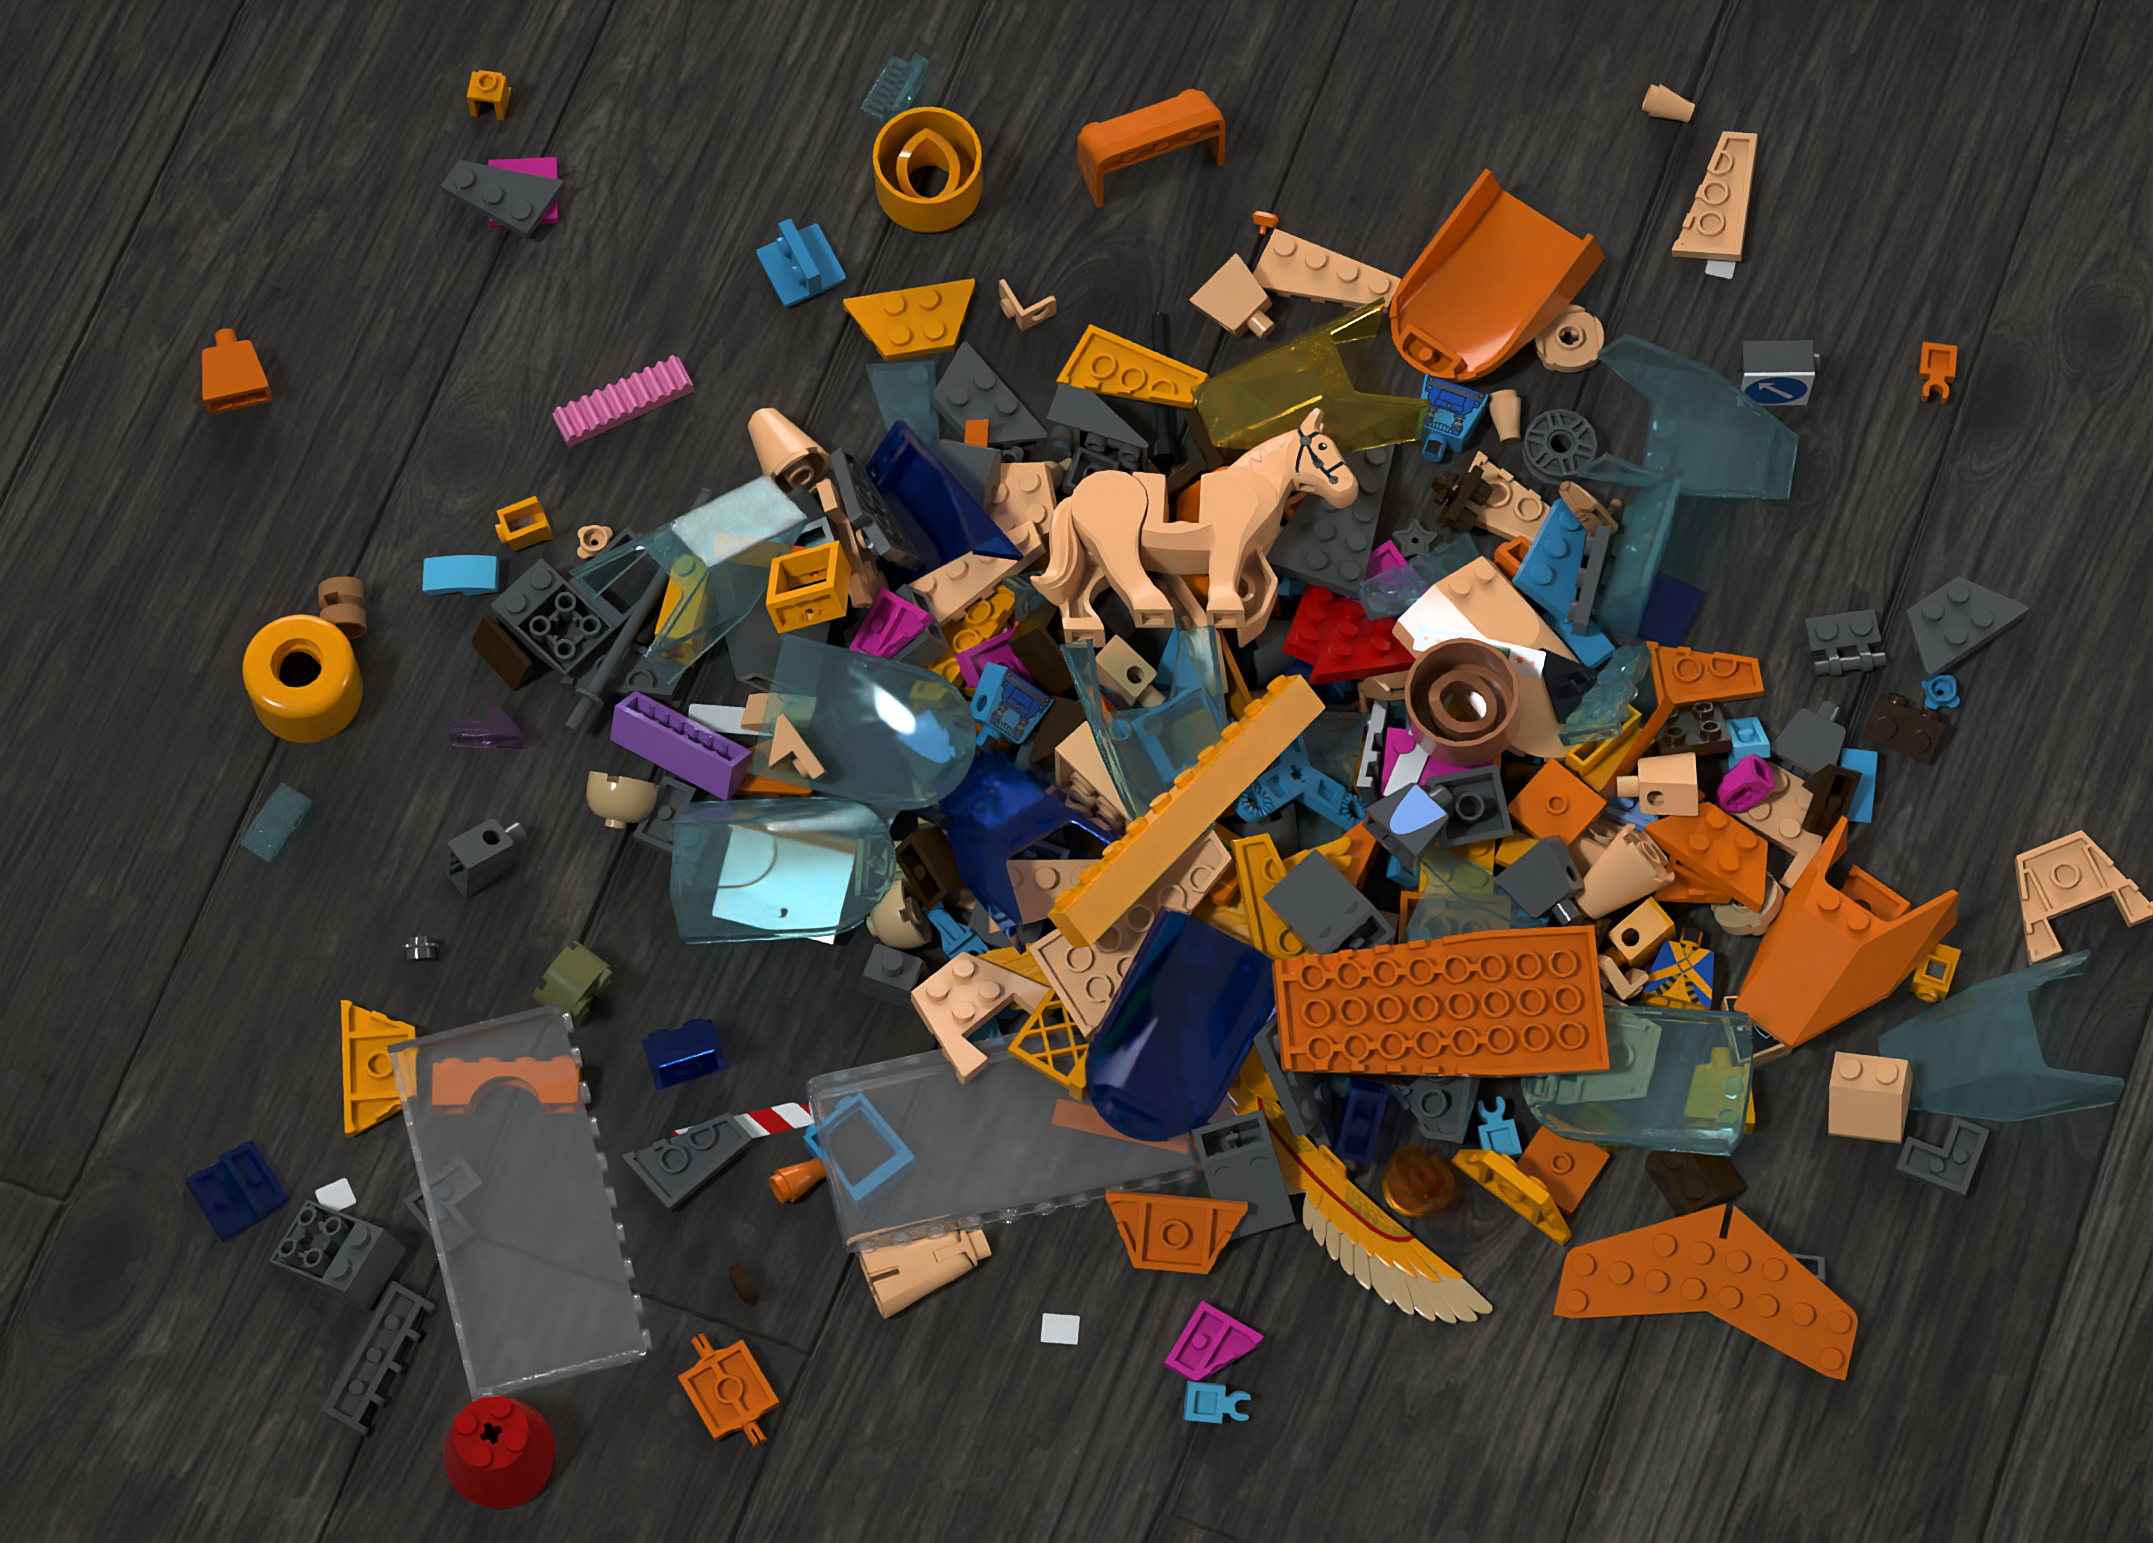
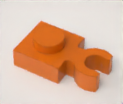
M1929 342L1922 343L1918 379L1928 380L1921 392L1923 402H1927L1929 392L1935 390L1941 394V404L1946 403L1949 395V387L1946 382L1953 383L1958 346Z

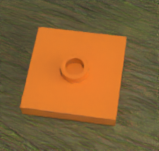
M1551 758L1507 806L1509 817L1538 841L1545 837L1560 835L1568 850L1605 809L1607 802L1556 760Z
M1548 1116L1516 1164L1518 1165L1517 1170L1528 1178L1529 1176H1534L1542 1181L1547 1187L1546 1192L1551 1195L1557 1208L1571 1217L1608 1162L1610 1154Z

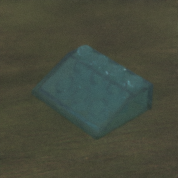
M1677 470L1637 493L1634 505H1626L1621 525H1625L1626 529L1624 535H1616L1611 554L1616 555L1614 565L1608 563L1606 565L1601 584L1607 586L1604 595L1597 593L1591 614L1597 615L1596 626L1600 630L1636 640L1675 522L1684 471Z

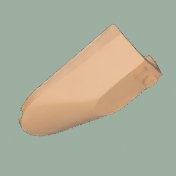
M1484 556L1477 558L1435 583L1398 619L1392 630L1393 635L1416 659L1423 653V651L1413 649L1418 624L1421 623L1538 650L1544 648L1582 664L1496 564ZM1516 673L1520 691L1521 720L1518 731L1506 750L1520 757H1524L1525 753L1542 757L1544 762H1548L1551 758L1557 762L1565 761L1567 753L1603 721L1601 718L1604 712L1603 702L1596 683L1568 722L1559 724L1542 673L1541 678ZM1470 690L1454 692L1452 698L1474 721L1484 717L1486 704L1479 694Z

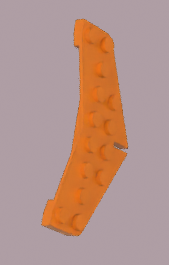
M1723 1203L1575 1246L1566 1255L1553 1315L1574 1319L1707 1311L1827 1377L1846 1380L1858 1325L1856 1313L1735 1205H1733L1726 1238L1719 1237L1727 1204Z

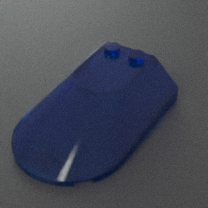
M1161 905L1095 1031L1087 1050L1084 1072L1087 1092L1095 1109L1106 1123L1123 1135L1149 1142L1168 1141V1138L1186 1132L1191 1133L1193 1129L1199 1128L1206 1123L1224 1100L1254 1045L1253 1038L1266 1024L1275 1007L1272 963L1275 960L1248 942L1188 912Z

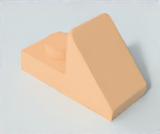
M782 713L777 717L769 768L774 769L795 754L797 759L792 762L802 777L806 779L811 776L817 782L828 774L789 718Z

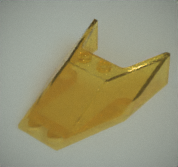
M1384 297L1278 343L1192 387V397L1213 447L1251 450L1271 438L1299 429L1315 408L1324 412L1321 423L1324 424L1322 432L1334 442L1340 453L1419 440L1431 407L1429 400L1368 394L1356 391L1335 347L1337 343L1376 336L1386 303Z

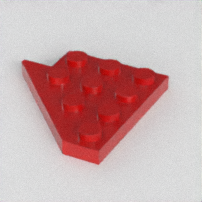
M1306 584L1281 650L1313 665L1308 683L1311 685L1363 679L1370 676L1410 670L1416 660L1393 635L1392 630L1396 622L1392 618L1382 616L1363 607L1358 602L1349 601L1336 595L1325 587Z

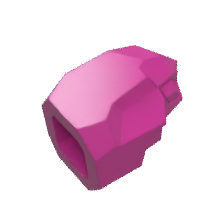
M1754 753L1741 759L1723 777V782L1716 790L1715 800L1718 807L1728 813H1738L1749 810L1766 799L1775 789L1771 768L1764 759Z

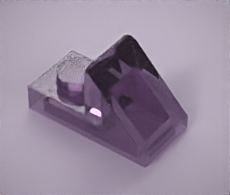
M490 696L487 697L485 721H480L474 717H462L459 720L449 721L448 734L454 747L523 749L524 742L520 729Z

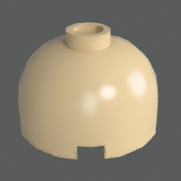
M590 771L586 797L588 805L594 814L606 819L604 826L626 830L627 823H639L653 811L660 785L622 776L610 777L606 773Z
M906 876L894 879L877 890L870 903V916L866 918L868 929L873 937L878 936L885 945L892 949L905 951L922 947L932 940L931 922L924 913L922 914L918 904L921 900Z

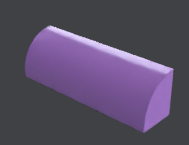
M636 690L615 706L610 736L611 741L725 801L729 800L739 788L749 768L752 751Z

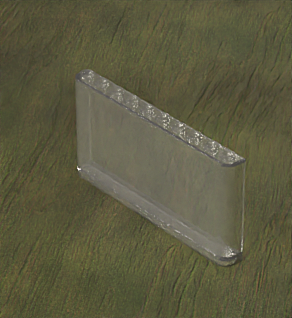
M560 1003L387 1046L472 1402L483 1397L506 1396L648 1359L646 1351L653 1350L648 1328L641 1330L637 1317L644 1314L640 1294H632L629 1280L635 1279L631 1258L623 1259L620 1248L621 1244L627 1243L622 1222L614 1223L611 1209L618 1208L613 1186L605 1187L602 1175L609 1172L604 1151L597 1152L594 1139L599 1138L600 1133L596 1117H588L585 1106L586 1103L592 1102L587 1081L579 1082L576 1070L583 1067L578 1046L571 1047L568 1034L574 1033L573 1023L569 1011L562 1013Z
M1154 1004L1148 1005L1082 1102L1070 1096L1069 1090L1008 1053V1047L1018 1033L971 1042L975 1048L988 1058V1063L985 1069L965 1085L957 1078L954 1066L951 1061L946 1060L942 1049L827 1073L808 1080L805 1084V1093L845 1253L855 1252L856 1255L860 1256L873 1253L877 1250V1247L889 1244L894 1248L903 1247L911 1244L913 1239L925 1236L930 1240L939 1239L947 1236L949 1231L963 1228L965 1232L975 1231L983 1228L985 1223L999 1220L1001 1224L1011 1223L1021 1218L1020 1215L1029 1213L1043 1216L1053 1213L1057 1207L1070 1205L1071 1208H1080L1089 1205L1093 1199L1106 1197V1190L1134 1191L1141 1189L1142 1192H1152L1162 1188L1165 1183L1177 1181V1184L1182 1185L1196 1181L1199 1178L1198 1176H1202L1203 1168L1159 1006ZM1103 1024L1099 1025L1098 1031L1101 1029ZM1079 1028L1072 1030L1075 1046L1091 1043L1095 1037L1093 1033L1086 1040ZM1067 1031L1046 1035L1050 1051L1070 1047ZM1042 1036L1027 1038L1020 1047L1031 1055L1045 1052ZM1084 1052L1077 1053L1078 1059L1081 1058ZM1072 1055L1052 1058L1054 1069L1065 1076H1068L1075 1066ZM1047 1059L1041 1060L1042 1062L1048 1065Z

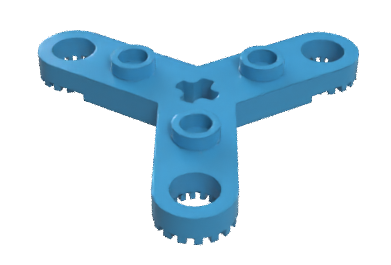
M1302 733L1272 762L1273 769L1254 780L1233 801L1234 808L1242 819L1250 823H1258L1289 802L1297 799L1347 831L1364 819L1367 810L1366 803L1362 802L1363 799L1361 797L1358 799L1357 795L1345 791V787L1310 766ZM1295 774L1298 779L1294 780L1291 775ZM1247 798L1256 804L1257 809H1253V806L1249 807L1250 803H1246L1248 801ZM1350 808L1353 810L1358 819H1355V817L1351 818V813L1347 814L1349 810L1346 809Z

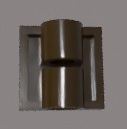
M1700 701L1693 705L1675 707L1654 737L1656 740L1653 750L1654 757L1695 752V757L1732 751V738L1717 701ZM1655 710L1647 711V722Z

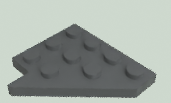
M842 447L834 451L830 455L833 470L836 474L840 488L839 491L847 511L846 514L851 523L858 529L862 527L868 536L865 539V543L876 557L882 556L888 562H895L900 568L904 566L916 572L926 564L925 560L855 455Z
M1275 1012L1253 1038L1294 1137L1306 1135L1311 1130L1318 1149L1321 1144L1331 1147L1333 1145L1331 1073L1284 1072L1282 1070L1277 1015Z

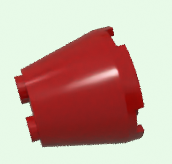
M504 1396L483 1397L467 1405L457 1415L451 1425L443 1447L444 1467L455 1490L465 1500H469L482 1507L493 1508L494 1510L517 1508L534 1499L546 1487L545 1484L552 1473L556 1459L555 1440L544 1417L532 1406ZM494 1432L498 1442L492 1444L487 1434Z

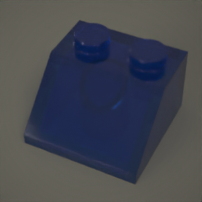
M692 1019L684 1023L682 1028L672 1031L660 1029L650 1033L648 1038L641 1040L656 1091L726 1070L721 1044L712 1019Z

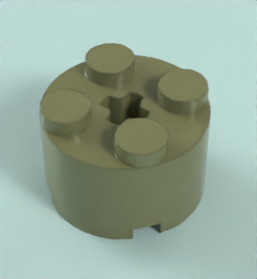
M575 940L573 942V950L567 946L547 969L542 977L546 980L547 984L543 990L536 987L532 998L567 1025L573 1023L579 1027L589 1015L591 1010L588 1008V1005L594 997L602 999L613 984L610 980L613 975L612 967Z

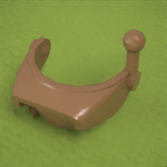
M1565 481L1560 485L1559 493L1562 499L1592 536H1595L1597 525L1611 527L1610 536L1618 530V524L1611 515L1621 509L1622 502L1619 499H1613L1610 502V507L1606 509L1597 499L1577 484ZM1595 510L1600 516L1596 517L1592 511Z
M1409 670L1360 679L1357 682L1360 706L1357 710L1359 715L1366 717L1370 712L1367 706V697L1381 701L1405 699L1404 690L1391 691L1390 688L1405 687Z

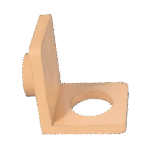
M1004 279L999 281L1002 310L1008 319L1012 317L1015 319L1021 331L1057 313L1056 299L1053 295L1023 310ZM1047 308L1041 314L1034 316V314L1037 313L1039 310Z

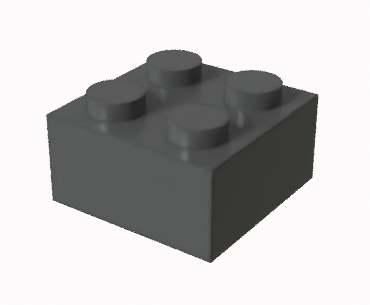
M1079 446L1073 454L1061 492L1072 496L1074 489L1084 478L1095 472L1117 471L1120 462Z

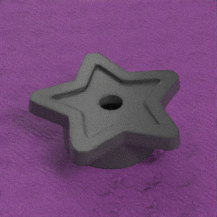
M1413 519L1407 530L1394 531L1392 537L1401 545L1400 553L1404 559L1422 558L1429 560V545L1438 538V534L1423 530L1419 521ZM1417 539L1418 543L1414 544L1412 540Z

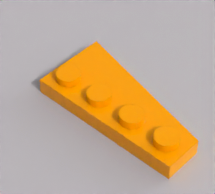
M1091 324L1056 380L1058 385L1061 382L1097 394L1190 409L1197 405L1211 381L1209 375Z
M1269 833L1230 840L1259 984L1273 982L1272 963L1276 959L1288 960L1310 955L1262 899L1271 888L1287 875V871Z

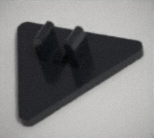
M1540 648L1538 651L1546 653L1542 675L1559 724L1567 723L1598 680L1599 673L1592 668L1547 649Z

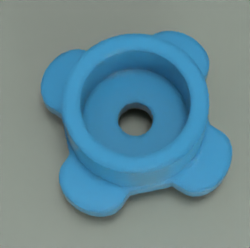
M1938 675L1929 682L1923 680L1921 687L1926 693L1924 705L1935 710L1938 707L1956 708L1960 702L1959 697L1955 694L1956 679L1951 675ZM1941 690L1944 694L1940 696L1937 694V691Z

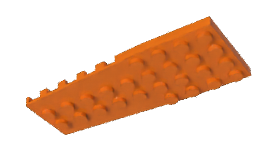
M1594 925L1489 930L1444 936L1441 939L1415 940L1391 946L1388 944L1378 945L1369 949L1341 950L1338 953L1325 955L1312 954L1288 960L1276 959L1272 963L1281 1066L1284 1072L1505 1078L1607 1072L1610 1069Z

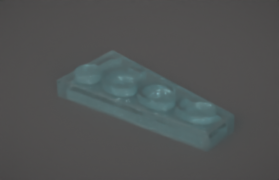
M1469 532L1460 535L1457 540L1449 544L1445 542L1422 557L1418 555L1399 568L1393 567L1360 583L1356 593L1369 620L1404 614L1435 583L1476 560L1480 555Z

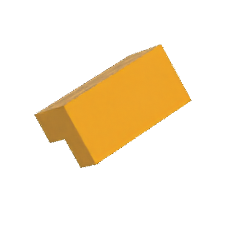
M1624 701L1567 753L1564 767L1579 771L1578 779L1596 794H1599L1643 730L1639 727L1642 714ZM1655 739L1652 740L1641 758H1647L1653 753Z

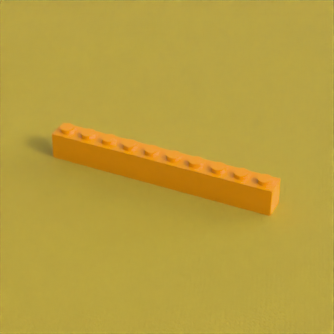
M1301 674L1287 677L1280 675L1270 682L1267 686L1269 691L1262 698L1254 700L1244 709L1245 715L1241 720L1228 725L1220 734L1222 739L1216 745H1211L1204 749L1197 757L1199 762L1192 769H1187L1180 773L1173 781L1175 786L1168 793L1165 792L1156 797L1150 804L1152 809L1144 817L1141 816L1131 822L1126 828L1128 833L1121 840H1117L1106 847L1102 852L1104 857L1096 865L1089 866L1079 875L1078 879L1080 882L1073 889L1065 890L1055 899L1054 903L1056 906L1047 916L1073 948L1091 946L1326 708Z

